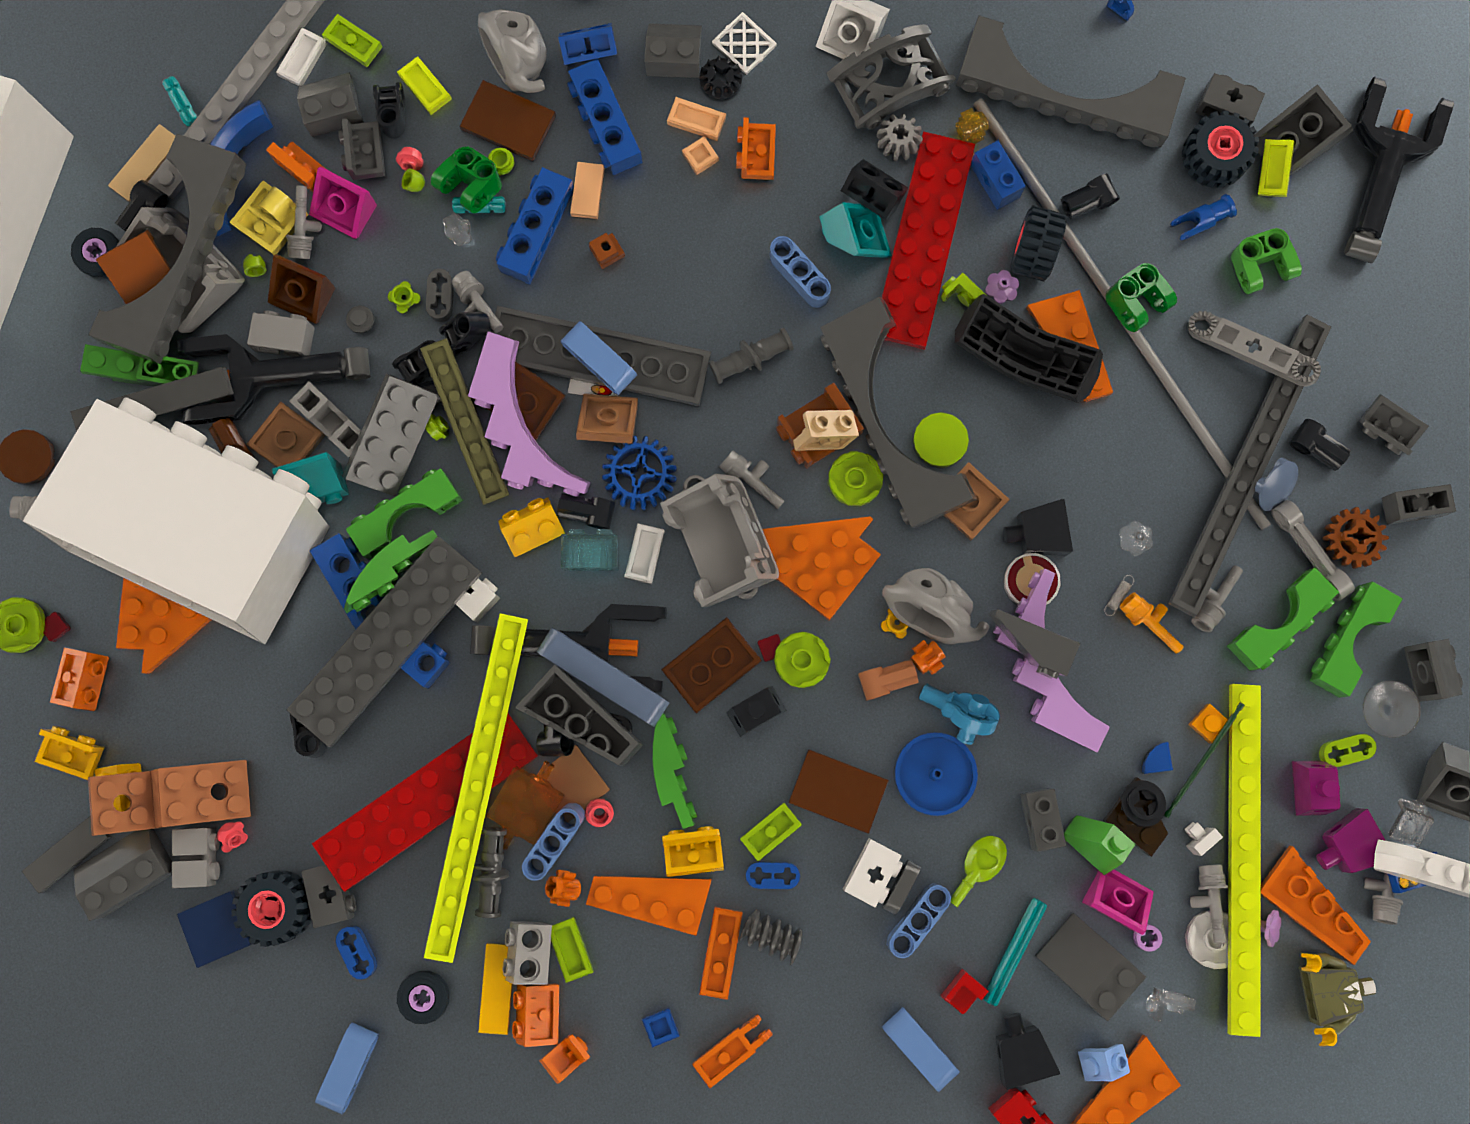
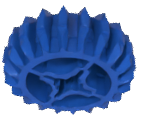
M633 436V444L622 443L624 447L622 449L614 445L612 448L616 456L612 454L606 455V459L612 464L606 463L602 465L603 470L610 472L602 475L603 481L610 482L605 486L606 491L615 490L611 498L615 501L622 496L620 500V506L625 507L628 501H631V510H635L637 503H641L643 511L647 510L646 502L651 501L654 508L658 505L655 500L657 497L664 502L667 498L663 490L668 493L673 492V487L667 484V482L675 483L677 481L676 476L670 475V473L677 471L676 465H668L674 460L673 455L664 456L668 448L663 446L657 450L659 441L656 439L651 445H648L649 438L647 436L643 437L642 443H638L637 436ZM639 453L633 463L620 465L628 456ZM647 454L655 457L660 462L662 473L656 472L655 469L647 466ZM642 463L644 473H646V475L642 474L640 476V479H638L637 483L635 473H631L638 472L639 468H641ZM617 474H622L624 477L632 480L631 493L619 485ZM660 481L651 491L640 494L646 483Z

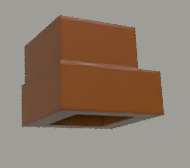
M605 233L589 242L590 251L601 269L625 257V253L613 233L609 235ZM608 244L610 249L604 251L602 247Z

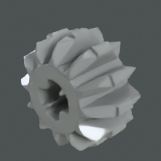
M905 113L901 114L900 119H897L892 114L889 121L883 120L881 122L882 129H879L876 135L880 139L877 144L878 148H885L883 153L885 157L893 154L894 161L898 160L899 155L905 160L909 159L910 153L915 155L918 152V145L923 140L922 136L919 135L922 131L921 126H914L916 121L914 117L908 121L905 120ZM897 135L902 136V139H897Z

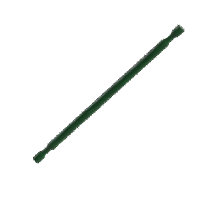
M1240 702L1235 712L1231 714L1173 800L1170 808L1165 812V817H1170L1172 810L1185 795L1237 718L1239 711L1245 706Z

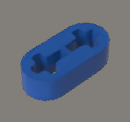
M754 862L746 870V880L750 886L757 889H792L800 880V872L794 864L788 862ZM756 867H761L762 872L771 873V878H762L761 883H756L755 878L750 877V873L755 872ZM788 867L791 873H795V878L790 879L789 884H785L784 879L774 878V873H784L785 868Z
M352 925L341 929L336 936V945L352 977L361 980L370 977L377 969V960L361 928ZM347 931L350 935H356L357 939L353 943L357 951L354 950L351 944L346 945L344 943V939L347 938ZM356 954H359L362 961L368 960L367 973L364 970H357L356 965L360 962Z

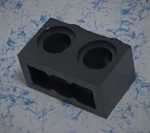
M862 159L851 169L840 191L886 220L896 211L908 187Z

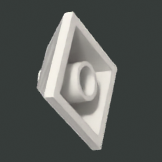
M832 0L816 47L842 59H845L854 52L856 56H859L861 52L870 49V42L880 37L890 9L870 0Z

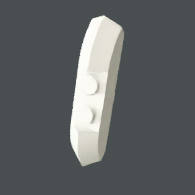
M1378 839L1374 859L1375 870L1470 898V864L1415 847Z

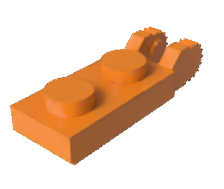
M758 1014L740 1028L734 1029L692 1063L709 1088H712L756 1053V1049L773 1035L770 1029L762 1031L751 1043L747 1039L745 1034L759 1025L762 1020Z

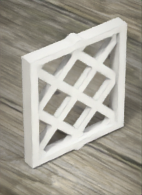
M743 12L712 41V44L727 58L730 57L735 64L739 65L740 70L745 75L762 62L777 46V43ZM739 21H742L743 29H733ZM746 22H747L753 29H746ZM743 33V41L733 42V34ZM746 33H756V41H746ZM725 34H729L730 42H720V39ZM759 34H760L766 41H759ZM722 46H730V53ZM733 46H743V54H733ZM746 46H756V54H746ZM759 46H769L763 54H759ZM735 58H743V65ZM746 58H756L750 66H746Z

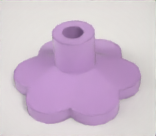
M1002 270L998 274L992 273L987 279L988 285L985 289L987 296L993 297L994 301L999 304L1016 298V289L1019 286V281L1017 278L1011 277L1009 271Z
M1272 910L1271 914L1267 917V921L1261 920V932L1265 933V939L1269 947H1273L1275 942L1279 940L1281 917H1279L1278 910Z

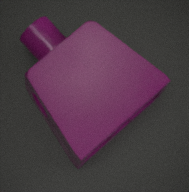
M1292 761L1296 816L1327 815L1339 810L1341 805L1337 767L1324 761Z
M1356 808L1322 835V839L1328 849L1317 854L1316 858L1324 870L1338 865L1342 872L1355 873L1374 866L1378 839L1386 840L1369 810Z

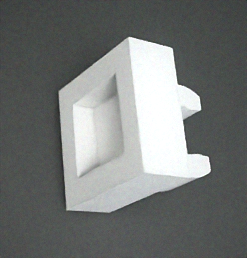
M1192 822L1184 829L1193 839L1186 845L1193 855H1204L1223 838L1216 828L1206 827L1203 829L1198 822Z

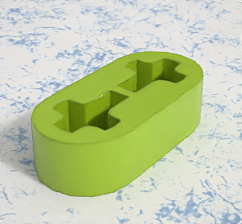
M1356 734L1329 741L1320 747L1319 758L1321 761L1335 767L1367 760L1375 754L1377 749L1376 742L1367 734ZM1359 741L1360 743H1366L1367 748H1364L1363 752H1352L1351 747L1359 745ZM1332 748L1333 750L1344 751V754L1336 756V760L1328 756V753L1332 752Z

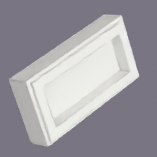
M301 28L276 71L277 75L297 86L304 85L327 45L326 39Z
M637 523L625 578L652 584L665 533L664 529Z

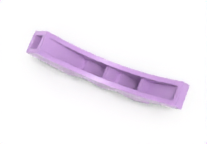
M487 332L468 397L475 399L474 404L490 409L491 404L494 405L485 433V438L492 440L491 445L502 449H507L508 445L511 446L501 478L508 480V486L523 490L524 486H532L534 478H537L538 484L553 488L554 484L564 487L563 492L573 496H579L580 493H588L591 482L570 473L553 461L538 445L526 426L518 405L515 389V361L519 341Z
M1042 569L1040 573L1035 572L1028 584V587L1031 588L1028 598L1023 597L1017 606L1016 613L1019 614L1018 618L1045 628L1044 616L1047 596L1055 573ZM996 625L993 631L994 634H997L994 641L1021 653ZM1025 657L1023 660L1018 658L1011 672L1015 675L1012 681L1043 695L1041 700L1036 699L1031 708L1030 714L1033 715L1031 721L1098 753L1110 727L1091 716L1082 708L1063 686L1059 677L1055 679L1041 675L1036 672L1038 667L1031 665Z

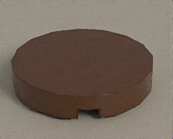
M22 429L12 432L0 444V471L6 478L18 484L38 483L47 477L54 467V446L47 437L34 430Z

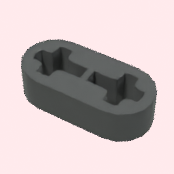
M435 269L427 278L426 311L435 322L447 321L453 312V279L445 269ZM440 277H443L447 282L442 284V292H439L438 286L434 283L438 282ZM441 299V303L446 310H441V313L437 315L433 308L438 307V300Z
M909 859L905 862L884 901L883 909L894 915L899 912L920 872L921 866Z

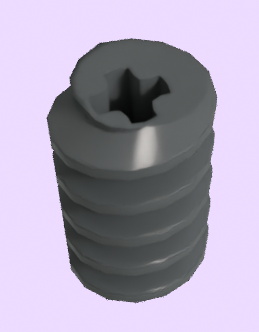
M756 909L749 915L738 942H741L747 936L749 947L758 941V951L761 952L766 946H769V956L772 957L778 950L780 951V961H783L788 955L791 956L790 965L792 966L802 943V929L798 928L791 934L792 925L788 923L781 929L780 919H777L770 925V915L766 914L760 920V911Z

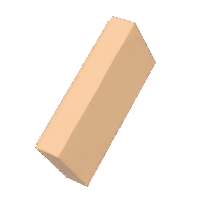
M675 97L667 119V125L718 141L726 119V113Z
M577 162L570 211L572 217L598 219L605 171L603 164Z

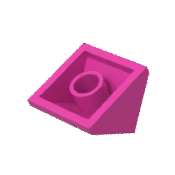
M319 167L317 169L309 215L357 239L375 210L376 202L369 191L323 167Z
M1098 870L1082 903L1126 928L1143 935L1146 932L1154 891L1116 870H1112L1106 875H1103Z

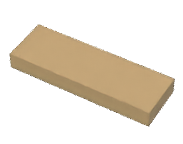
M159 124L108 186L130 202V192L133 186L140 180L148 182L166 159L175 135Z

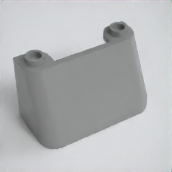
M141 207L117 246L149 230L154 237L153 242L172 268L183 249L187 237L189 219L175 209ZM214 245L203 264L201 277L193 287L191 300L185 306L181 315L180 325L177 329L181 333L193 332L233 296L245 281L244 276Z
M714 474L660 503L664 511L663 518L666 524L675 529L682 530L701 579L695 582L693 593L701 607H709L779 578V570L748 493L738 477Z

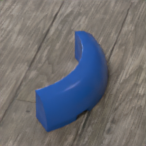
M259 99L246 106L229 119L217 132L210 145L238 154L244 146L247 147L255 138L273 128L274 126L261 100ZM227 211L224 216L223 226L217 232L216 237L232 230Z

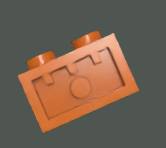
M272 142L266 151L274 162L303 186H307V189L313 193L317 169L323 166L294 142L283 146L282 149Z
M64 647L50 703L95 711L109 657Z
M559 984L517 985V991L513 994L516 1021L512 1025L513 1038L516 1039V1043L524 1047L558 1045Z

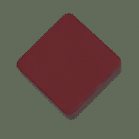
M53 612L45 618L43 633L49 641L56 642L71 629L59 612Z
M778 634L757 642L764 662L774 660L776 649L781 642Z

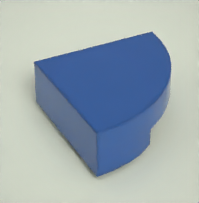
M1109 0L1106 5L1127 21L1134 13L1132 0Z
M1169 742L1160 743L1150 750L1143 761L1142 774L1173 770Z

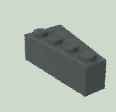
M554 665L515 707L619 766H625L643 746L633 734L557 665Z

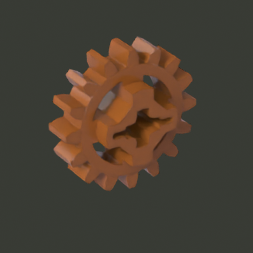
M1355 507L1350 511L1345 509L1340 511V516H1332L1330 519L1333 524L1325 526V529L1330 534L1323 537V540L1330 541V545L1325 550H1333L1335 553L1332 560L1341 558V566L1345 567L1351 563L1353 569L1360 568L1361 565L1367 567L1372 565V561L1380 560L1381 556L1378 552L1387 550L1382 541L1389 539V536L1382 535L1381 532L1386 528V525L1379 526L1377 524L1380 517L1378 515L1373 518L1369 517V509L1362 511L1360 514L1359 507ZM1348 521V523L1345 524V530L1343 532H1340V529L1343 526V524ZM1353 535L1354 537H1358V539H1353V537L1347 536ZM1369 544H1372L1371 548L1367 552V546Z

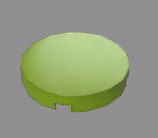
M942 412L930 414L922 419L916 427L913 437L914 451L917 456L928 466L936 468L951 467L957 463L967 451L969 442L967 429L961 420L951 414Z
M850 451L840 455L833 462L828 473V485L831 493L839 502L848 506H862L870 503L878 496L883 485V473L873 456L859 451Z
M11 597L0 603L1 650L9 653H24L34 649L41 642L44 636L46 617L44 611L36 602L27 598Z
M807 632L790 634L780 642L775 652L774 664L776 672L784 682L793 687L805 688L814 686L823 680L831 659L829 650L822 639Z

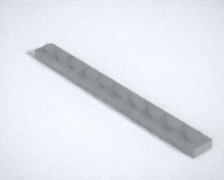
M286 0L183 136L210 144L223 125L248 103L292 45L301 28L307 25L325 0ZM167 159L164 160L148 181L149 184L167 194L172 200L175 199L185 186L178 169Z

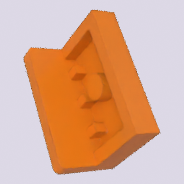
M743 117V126H738L737 143H742V152H737L736 169H741V179L774 180L776 124L749 123V117Z

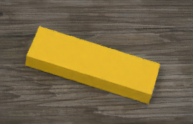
M486 943L478 1033L508 1035L513 984L506 981V976L503 975V961L507 958L508 947L505 944Z

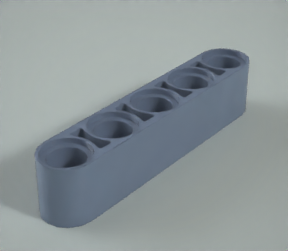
M553 627L536 651L653 727L656 726L670 703Z

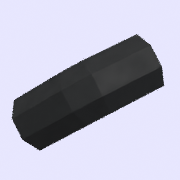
M985 294L979 295L968 307L955 329V344L1001 374L1024 385L1076 403L1081 402L1090 395L1099 377L1103 353L1100 349L1047 333L1029 324Z

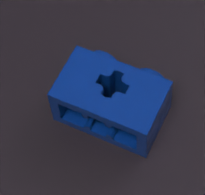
M999 140L974 153L970 166L997 210L1021 197L1026 185Z

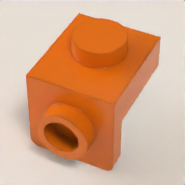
M571 1034L565 1037L539 1061L553 1080L559 1084L580 1064L586 1062L590 1056L587 1053L588 1047L580 1037L577 1036L575 1038Z

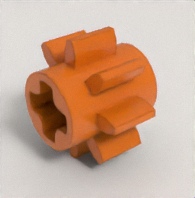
M923 640L912 648L915 654L910 658L922 674L929 670L931 675L944 667L941 661L946 656L935 641L927 644Z
M557 870L556 876H550L547 879L545 893L547 897L551 898L550 903L557 904V906L570 907V900L575 901L578 899L581 893V883L578 879H575L576 873Z

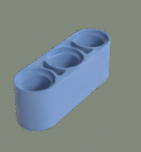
M785 236L775 238L770 246L771 263L811 307L821 308L825 306L829 301L831 285L827 278L790 238ZM779 248H784L788 250L789 254L781 257L775 251ZM796 268H803L807 274L799 277L793 271ZM821 288L825 294L817 297L811 293V290Z
M580 321L560 341L579 362L616 395H619L637 376V373L618 354Z
M566 804L555 815L522 864L523 874L528 879L533 881L542 879L583 824L585 812L579 804ZM564 813H572L576 818V824L567 823L564 819ZM548 836L557 837L560 847L551 846L548 842ZM532 859L540 860L544 865V869H535L532 865Z
M935 883L927 885L889 933L887 946L894 956L907 958L912 955L949 907L951 896L945 887ZM936 889L941 890L943 893L942 902L938 905H932L929 901L930 893ZM916 913H923L926 917L925 924L920 928H914L911 923V919ZM899 936H905L908 939V946L903 951H897L893 946L895 939Z
M904 1007L882 1026L888 1036L938 1092L960 1073Z
M353 1022L349 1025L318 1092L315 1103L339 1114H344L377 1043L378 1033Z

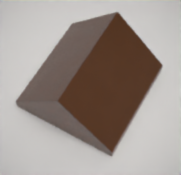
M275 254L272 261L267 303L292 314L304 316L308 321L317 324L335 290L334 285L325 275Z

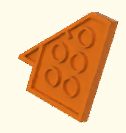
M869 516L762 529L779 570V578L776 580L827 620H830L881 556L879 552L859 538L871 524L873 518Z
M123 578L116 648L144 650L142 673L150 674L212 619Z

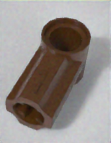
M231 418L220 419L214 422L208 429L221 453L229 445L255 458L248 450Z

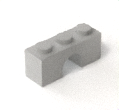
M308 382L289 402L350 458L361 430L314 385Z

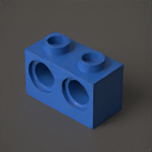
M612 23L559 33L558 39L564 65L617 54Z
M423 641L403 664L401 669L421 686L429 689L451 662L445 658L448 653L435 643L431 647ZM432 656L435 662L434 667L430 671H425L422 667V662L426 657Z

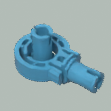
M926 683L919 696V700L941 709L942 716L950 718L960 728L957 739L964 744H973L976 735L993 734L1000 719L997 707L990 703L988 698L980 694H970L967 692L958 694L956 691L948 694Z

